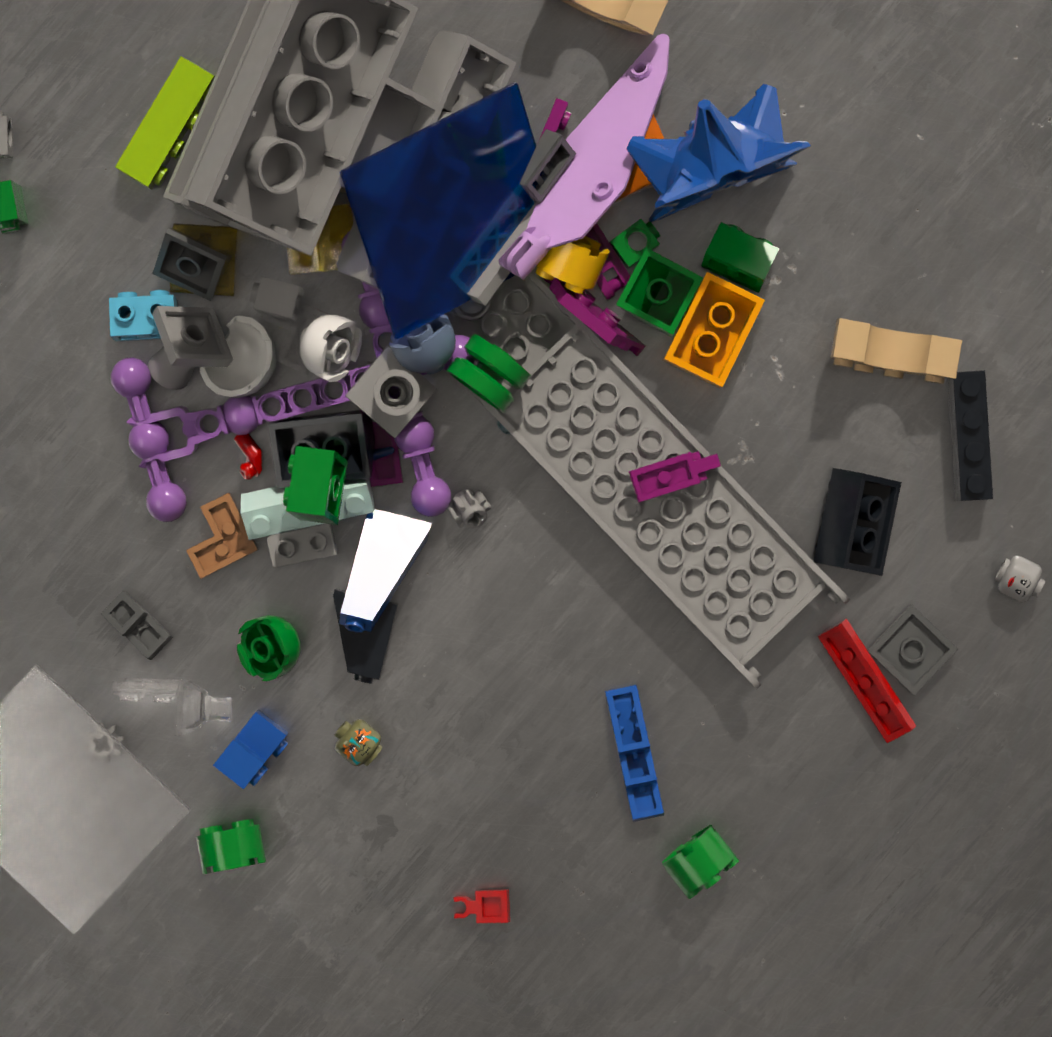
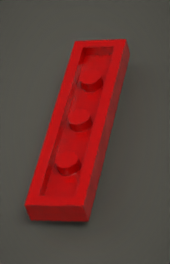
M847 618L823 631L818 636L887 743L912 731L916 727V724Z

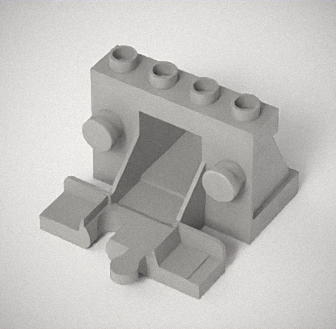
M248 0L163 197L215 222L311 256L336 197L341 192L362 201V205L338 258V271L398 299L413 303L442 234L455 240H469L475 235L480 224L477 208L470 203L457 200L469 174V169L464 162L450 155L439 153L437 148L438 132L443 125L449 123L454 130L467 137L477 139L484 136L517 62L468 35L445 30L440 31L434 37L415 83L410 90L388 77L418 11V7L405 0Z

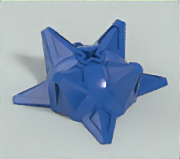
M763 84L755 92L756 95L735 116H730L729 118L710 100L704 99L699 101L696 118L690 122L689 130L684 132L685 137H679L678 139H645L644 136H633L626 150L660 195L655 203V208L657 209L654 210L649 218L651 223L710 199L713 192L722 191L732 186L740 187L797 165V162L789 158L811 145L807 141L784 142L777 89L775 87Z

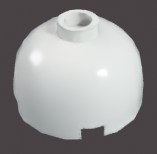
M338 315L320 316L311 322L303 330L300 337V356L305 367L328 382H336L345 377L349 372L345 369L350 360L356 362L362 345V332L360 328L355 327L357 323Z

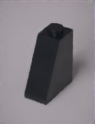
M335 589L333 598L347 672L354 674L353 679L356 681L372 684L373 679L379 680L381 677L398 603H388L371 632L365 630L363 632H353L346 629L345 625L339 624L346 591Z

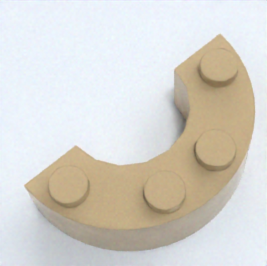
M561 0L598 20L642 35H653L668 0Z
M837 318L830 358L834 359L833 365L852 368L853 364H855L854 371L873 373V369L876 368L885 370L884 376L903 379L904 373L925 376L926 382L944 384L945 378L956 379L962 340L889 330L872 326L870 323Z

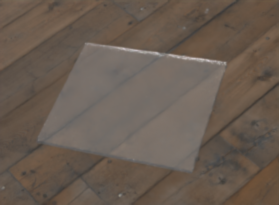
M35 664L30 667V671L0 702V866L74 934L80 930V927L184 816H188L191 808L42 668Z

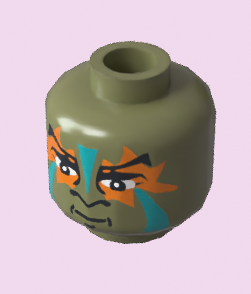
M357 719L351 724L345 721L334 734L338 738L335 743V751L353 766H360L362 764L368 766L383 748L380 745L381 735L362 719Z

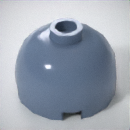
M443 313L428 314L429 320L419 323L418 318H415L392 333L390 338L393 343L389 342V346L400 365L411 372H427V374L438 373L445 367V364L450 360L455 351L456 338L448 316Z

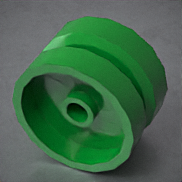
M473 334L465 344L464 349L467 355L476 361L477 364L474 365L464 358L456 357L446 371L485 402L505 413L514 401L511 392L501 385L502 381L514 389H523L531 375L500 347Z

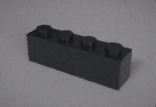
M985 370L957 372L956 379L948 378L955 501L993 499Z

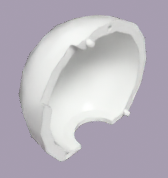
M239 315L235 316L226 325L228 333L225 339L233 361L228 367H200V374L207 387L218 395L241 398L259 391L271 378L276 368V345L270 333L255 319Z

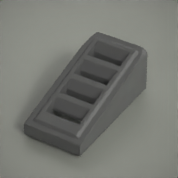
M548 129L544 131L521 179L520 185L537 204L541 203L576 155V152L561 134ZM534 181L538 183L536 189L532 186Z

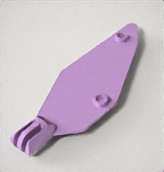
M660 34L649 44L567 137L566 141L576 152V155L541 203H536L527 228L498 260L499 265L524 280L551 248L583 239L625 191L635 164L634 159L626 148L633 136L645 137L668 74L670 47L668 35Z

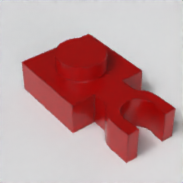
M509 889L475 891V900L467 896L453 897L454 902L461 901L466 905V911L464 913H455L454 918H465L471 914H476V923L510 922Z

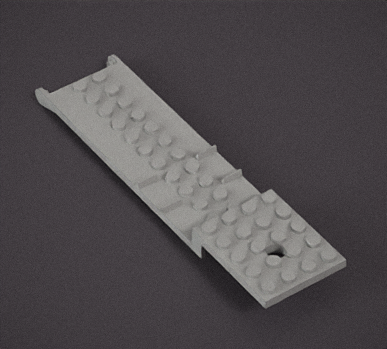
M480 217L479 228H480V227L483 225V223L485 222L481 217ZM445 236L436 247L413 303L396 298L400 307L398 318L404 324L415 318H418L419 323L429 320L428 314L443 313L448 316L455 335H464L471 338L473 334L482 337L512 356L531 375L523 389H514L502 381L501 385L510 391L514 398V401L505 413L497 410L469 389L468 391L507 429L737 670L758 689L761 686L758 679L762 675L753 666L749 670L744 667L753 656L826 586L831 590L827 595L836 604L840 600L846 604L850 598L812 561L722 466L705 471L708 479L700 481L701 483L638 503L629 471L688 452L694 453L699 451L701 458L711 456V454L587 325L557 301L552 291L533 271L524 280L510 272L480 311L472 314L463 311L459 305L461 293L444 275L473 236L469 240L464 241ZM490 239L484 240L481 244L480 257L485 256L490 250ZM466 265L457 276L463 283L471 275V265Z

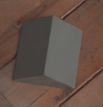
M168 228L152 274L211 301L232 256L181 231Z

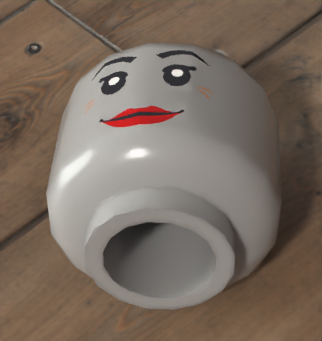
M1019 555L1012 557L1011 560L1005 558L995 578V581L998 582L999 592L1021 603L1028 601L1031 595L1037 598L1045 584V580L1040 578L1042 574L1041 567Z

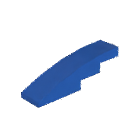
M637 685L605 691L632 820L636 822L664 816Z

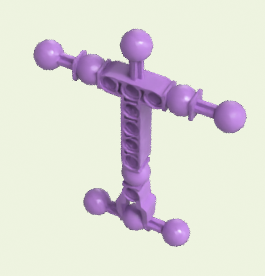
M349 232L343 238L341 244L342 249L349 235ZM362 282L364 293L358 295V298H362L359 305V316L363 323L370 328L369 332L374 333L373 347L377 358L384 350L379 343L382 333H394L397 330L396 326H399L397 320L400 314V307L396 297ZM455 335V351L442 370L446 371L456 357L464 358L474 365L477 364L476 361L467 355L464 349L465 344L470 339L469 337ZM134 357L118 361L111 372V384L119 395L127 398L132 417L126 423L133 427L128 437L129 447L132 453L142 459L139 467L147 468L152 488L146 497V507L150 515L162 522H172L180 518L187 505L186 495L177 484L170 482L165 461L194 453L198 449L199 443L214 438L224 432V435L229 433L247 435L255 431L259 425L265 424L266 421H277L350 401L345 397L346 393L357 382L358 375L361 372H365L371 364L348 370V374L338 381L343 387V393L339 398L330 397L326 392L328 381L317 378L270 391L260 398L259 395L241 398L230 397L223 405L217 406V409L208 408L189 412L187 407L177 406L151 414L145 394L151 384V374L148 366L142 360ZM390 387L388 391L390 398L396 399L399 397L400 390L398 387ZM299 389H306L310 392L312 401L309 406L303 407L296 402L295 394ZM273 397L280 402L281 409L277 415H271L266 412L264 403L267 398ZM418 411L397 437L394 438L397 447L404 452L402 454L403 459L410 457L417 480L411 491V503L414 509L421 515L434 517L444 513L449 507L451 490L446 482L441 478L435 477L429 452L435 450V446L432 445L434 429L430 421L423 416L424 412ZM211 414L217 418L219 425L215 432L207 431L204 428L203 418L205 415ZM178 416L184 424L182 431L188 438L187 446L166 451L169 445V435L165 427L157 421Z

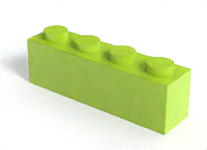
M180 56L115 168L151 190L155 184L160 186L169 172V169L165 167L171 157L176 159L185 145L182 139L188 129L192 131L199 110L205 101L215 76Z

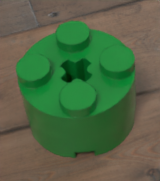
M254 819L232 822V829L223 831L222 825L199 829L200 836H196L203 875L211 873L212 866L213 872L255 865L254 858H257L258 864L265 863L266 857L260 825H254Z
M708 825L691 836L692 839L684 845L678 846L662 861V865L688 899L693 898L704 887L708 889L721 879L719 873L722 870L726 872L739 862V859L712 825Z

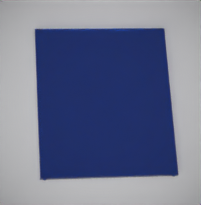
M516 82L339 171L395 339L411 333L471 300L472 298L467 293L535 204L520 185L521 179L535 151L536 143L520 88ZM534 181L532 186L536 189L538 183ZM510 272L504 281L512 278L515 275Z

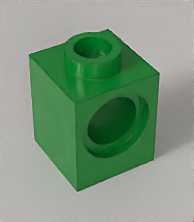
M639 219L609 243L626 268L629 269L639 262L646 247L652 251L659 247L660 243L657 239L661 235L650 221L645 224L642 219ZM632 234H641L645 238L646 246L644 249L636 251L630 248L628 238Z

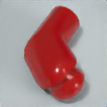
M250 434L236 435L234 441L246 455V463L240 465L239 471L244 479L251 480L254 476L258 477L262 472V450Z

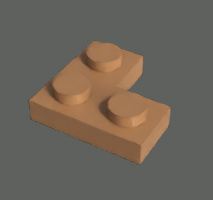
M230 493L200 507L214 534L213 537L186 550L200 579L259 550L254 539H248L241 513Z

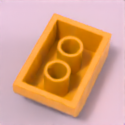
M706 272L662 361L713 386L722 388L765 300L718 276Z

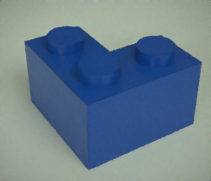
M258 709L213 766L242 789L249 783L255 786L269 769L264 765L271 755L277 758L288 745V742L284 740L288 732Z

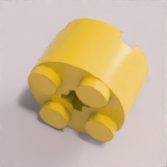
M585 236L583 239L551 248L538 263L535 273L548 280H553L555 277L566 282L565 287L567 289L583 294L584 289L588 290L595 287L610 251L606 248L601 252L599 250L601 244Z

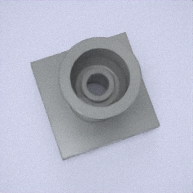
M157 306L152 313L164 346L150 358L148 368L153 379L163 387L173 390L182 389L187 386L195 367H228L233 361L214 308Z
M386 346L346 393L345 397L393 438H396L437 388L420 373L411 372L400 365L391 348ZM392 386H396L400 390V395L396 399L390 398L388 394Z

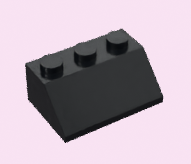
M362 410L285 418L268 424L277 488L290 486L292 474L288 472V463L291 454H295L296 446L336 451L348 461L345 480L372 477L375 446L373 422Z
M833 468L828 484V494L822 514L814 562L882 576L902 482Z

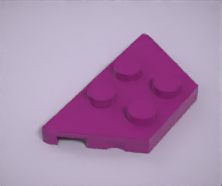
M555 277L553 280L543 278L550 284L549 288L557 301L607 343L615 347L617 346L624 351L629 349L636 356L646 347L645 344L619 324L621 318L607 307L604 311L594 303L596 298L589 291L584 289L583 294H579L565 287L566 282Z

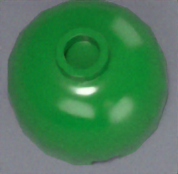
M266 615L245 622L239 629L238 634L242 633L241 643L237 644V653L241 664L251 676L258 675L260 678H264L261 681L266 682L289 673L298 662L301 653V642L297 631L287 620L277 616Z

